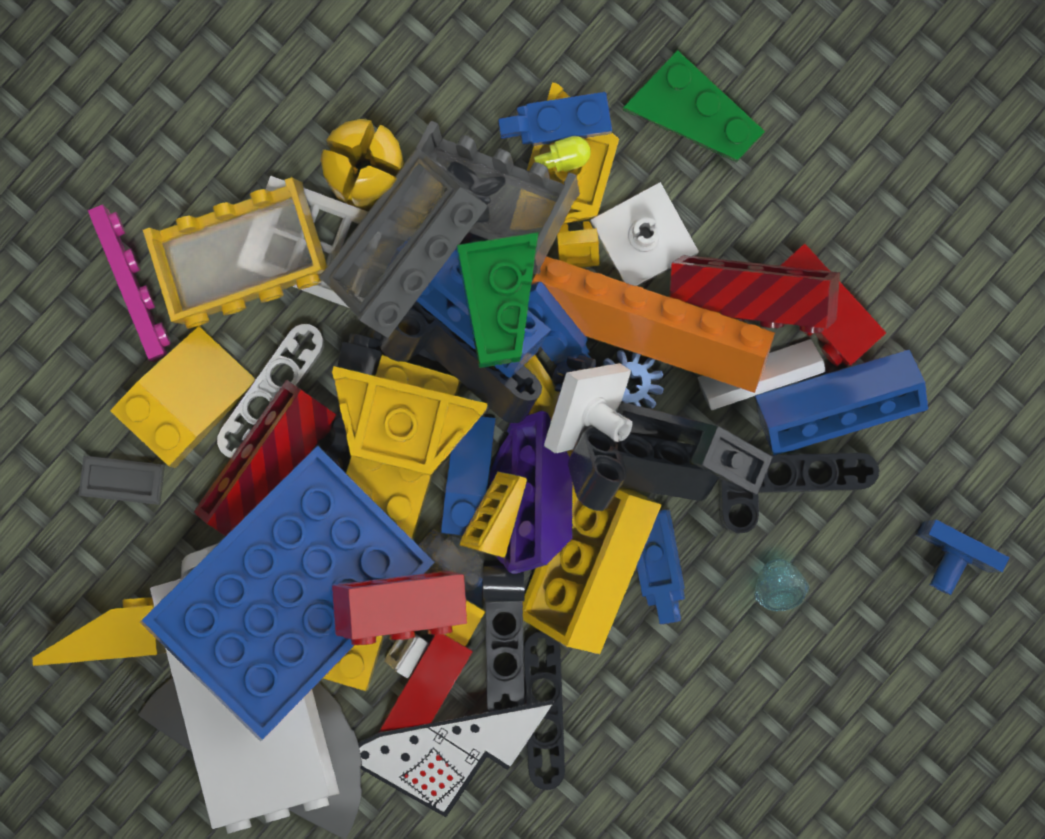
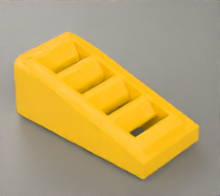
M497 472L467 526L459 545L505 558L527 478Z

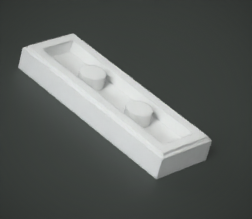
M810 339L769 353L755 393L706 376L698 377V381L710 409L714 410L825 372L823 359Z

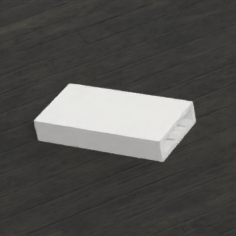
M184 578L151 587L150 591L154 607ZM166 649L212 829L225 826L227 834L251 827L250 819L264 815L266 823L289 817L290 812L288 808L301 804L304 805L305 812L328 806V797L340 794L312 690L262 741H259Z

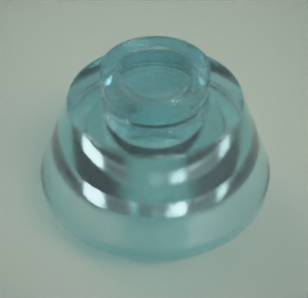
M776 559L768 562L760 570L754 597L758 604L768 610H790L804 601L809 592V584L794 564L782 559Z

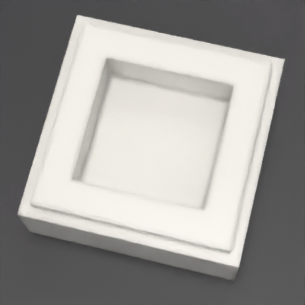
M416 633L414 638L396 640L385 657L384 662L396 672L408 678L428 648L429 643Z

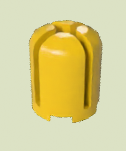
M357 119L343 123L330 133L326 141L331 151L322 150L320 161L323 175L340 202L368 212L379 197L391 189L397 179L395 176L404 165V160L399 142L389 129L380 125L375 132L371 120ZM363 161H371V166L362 168L360 173L356 168L358 163L361 162L363 164Z

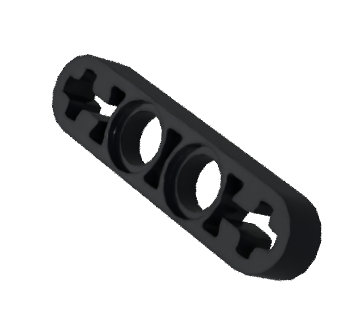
M540 631L529 636L524 648L526 705L542 702L533 696V684L542 678L551 680L556 688L555 695L551 699L554 703L543 719H550L555 723L557 735L549 742H541L534 736L533 732L527 741L528 769L530 780L536 787L542 790H551L561 784L565 775L561 649L557 640ZM538 638H546L547 645L554 646V653L547 654V667L555 665V674L550 672L530 674L531 665L539 667L538 655L531 654L530 651L531 646L538 644ZM558 746L559 754L550 753V763L552 767H558L559 772L552 775L551 782H543L541 775H535V768H540L543 764L542 753L534 756L533 748L550 749Z

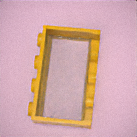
M291 177L285 179V187L270 192L266 189L257 190L250 193L251 199L234 205L228 202L213 206L214 212L197 218L190 215L176 219L177 225L160 231L153 228L143 230L171 322L185 324L186 328L197 327L208 323V316L222 311L223 315L235 314L247 308L246 302L260 298L262 303L272 301L284 296L282 290L297 285L298 289L301 290L321 283L319 277L327 268V263L301 181Z

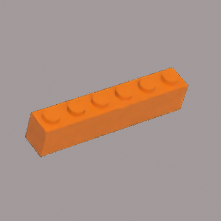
M546 256L540 268L541 272L539 275H535L532 284L539 281L542 282L585 336L753 393L756 392L775 332Z

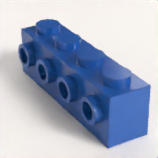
M403 245L397 251L394 259L397 257V255L400 253V251L404 248L405 245ZM454 250L416 301L475 349L457 252ZM528 311L520 362L495 365V367L510 379L537 353L551 329Z
M910 350L755 395L760 424L773 455L782 454L928 410L925 381Z

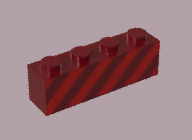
M683 255L672 262L670 298L678 299L745 322V319L760 321V326L766 328H782L784 324L799 325V330L803 332L820 333L824 331V328L827 329L837 320L840 272Z
M286 380L196 507L194 513L206 524L227 536L310 454L317 442L326 437L336 414Z

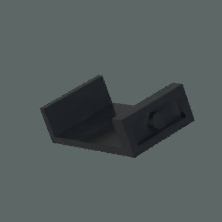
M621 402L618 413L632 421L630 433L697 445L692 463L747 493L758 494L773 458L772 456L719 426Z

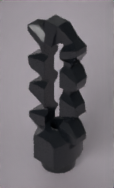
M350 333L348 343L343 342L337 367L376 376L381 356L383 355L382 351H379L380 340ZM340 413L339 418L333 425L336 435L334 443L328 447L327 455L344 471V462L341 458L343 453L349 451L344 421Z

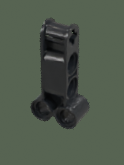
M499 560L483 561V602H486L488 711L492 712L502 710V705L498 701H501L502 694L505 693L510 694L511 701H517L511 703L510 708L524 705V572L512 574L508 572L505 565ZM500 612H509L515 617L516 624L510 630H499L493 624L495 615ZM507 652L514 655L517 664L511 670L502 671L495 666V657L500 653Z

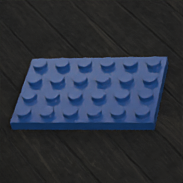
M317 446L140 623L259 741H262L354 646L351 644V639L336 635L332 585L424 574L435 562Z

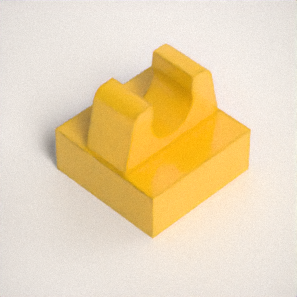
M584 221L583 230L569 231L568 224H562L557 234L559 260L580 268L600 266L597 228L593 229L589 221Z

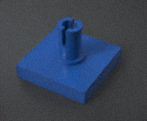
M938 520L923 521L916 535L945 552L929 585L948 595L953 593L967 564H972L987 573L1003 572L1010 558Z

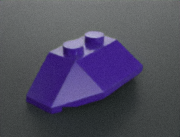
M544 411L528 415L520 423H510L507 430L509 435L501 445L490 471L489 487L497 472L527 478L505 558L496 556L505 565L508 572L512 574L547 565L572 539L573 482L568 468L570 457L567 451L554 453L544 446L551 424L548 413Z

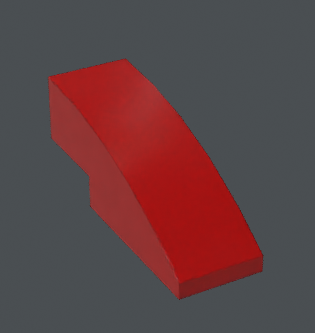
M435 634L379 733L430 724L473 650L445 634Z

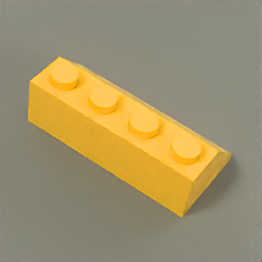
M573 486L572 539L547 565L535 569L524 596L523 621L567 647L600 654L659 513L661 504L634 490L620 487L609 507L603 511H596L586 507L578 500Z

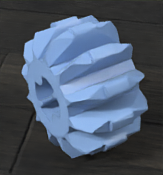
M623 350L618 351V362L630 369V377L632 379L639 378L641 386H636L635 390L638 392L630 394L626 388L621 402L641 407L640 401H642L647 407L653 409L656 406V402L647 393L661 395L664 390L659 385L651 384V381L659 380L663 377L662 371H654L652 373L647 371L654 364L655 359L648 358L643 365L638 364L640 354L633 352L631 362H627L625 352ZM609 358L603 361L604 366L615 364Z

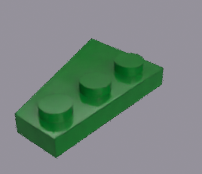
M678 50L623 107V111L631 115L644 118L654 123L655 126L666 131L670 130L692 140L693 143L736 163L765 133L755 121Z
M538 233L457 245L456 252L479 368L520 362Z

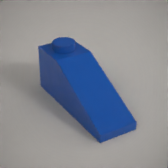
M480 417L450 454L441 528L442 534L463 536L488 490L496 418Z

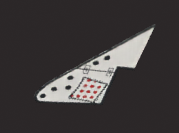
M549 700L441 722L380 732L358 743L362 759L361 769L433 811L447 817L487 757L507 770L510 768L554 701Z

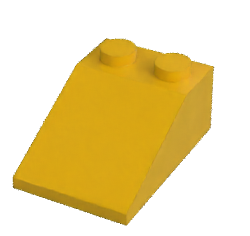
M198 326L138 380L110 411L169 467L176 468L248 392L256 379Z
M152 597L122 600L123 608L107 611L32 658L33 666L166 653L165 647L140 623L154 608Z

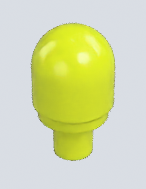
M571 136L555 141V144L549 145L550 152L535 156L534 159L535 162L543 164L548 169L556 167L557 172H567L584 166L590 158L591 149L585 139L579 136Z

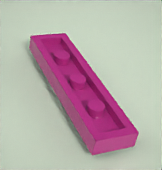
M103 204L90 209L88 213L146 355L152 362L162 360L168 354L165 346L170 345L171 342L163 323L155 324L150 310L156 306L147 285L140 287L135 273L141 271L137 258L132 249L125 251L120 236L126 233L117 212L110 214Z

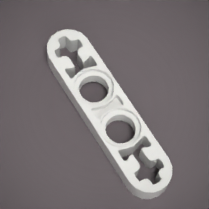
M310 324L295 326L264 367L217 436L218 447L225 456L232 458L238 449L236 447L231 452L228 449L230 441L226 437L230 432L238 434L243 428V424L236 422L240 415L252 425H255L258 419L252 418L249 414L248 406L250 402L256 397H264L271 402L281 388L275 385L271 378V373L277 365L287 364L293 369L294 378L291 383L297 387L305 378L324 349V338L316 327ZM311 332L314 334L312 341L316 346L313 351L309 349L303 350L298 357L301 361L306 362L300 369L292 359L284 357L283 354L288 349L294 355L299 348L296 337L299 334L306 337ZM248 429L242 438L243 441L248 435V433L251 431L250 429Z

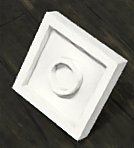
M661 182L590 220L593 229L597 228L598 238L622 282L634 286H640L671 269L672 262L681 256H695L699 253Z
M618 363L567 372L544 446L554 453L574 450L583 433L589 427L597 428L616 442L626 439L631 432L632 421L619 414L618 409L631 370Z

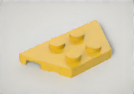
M552 82L547 101L570 97L559 84ZM613 133L583 138L588 142L591 149L590 158L584 166L567 172H557L556 167L548 169L550 179L564 184L568 173L577 176L580 194L573 202L563 224L593 219L598 216L619 143V138ZM555 143L534 146L527 171H530L533 163H535L534 157L550 152L549 145ZM521 189L510 232L519 233L543 228L556 202Z
M333 366L332 370L350 455L432 475L486 412L488 406L487 403Z

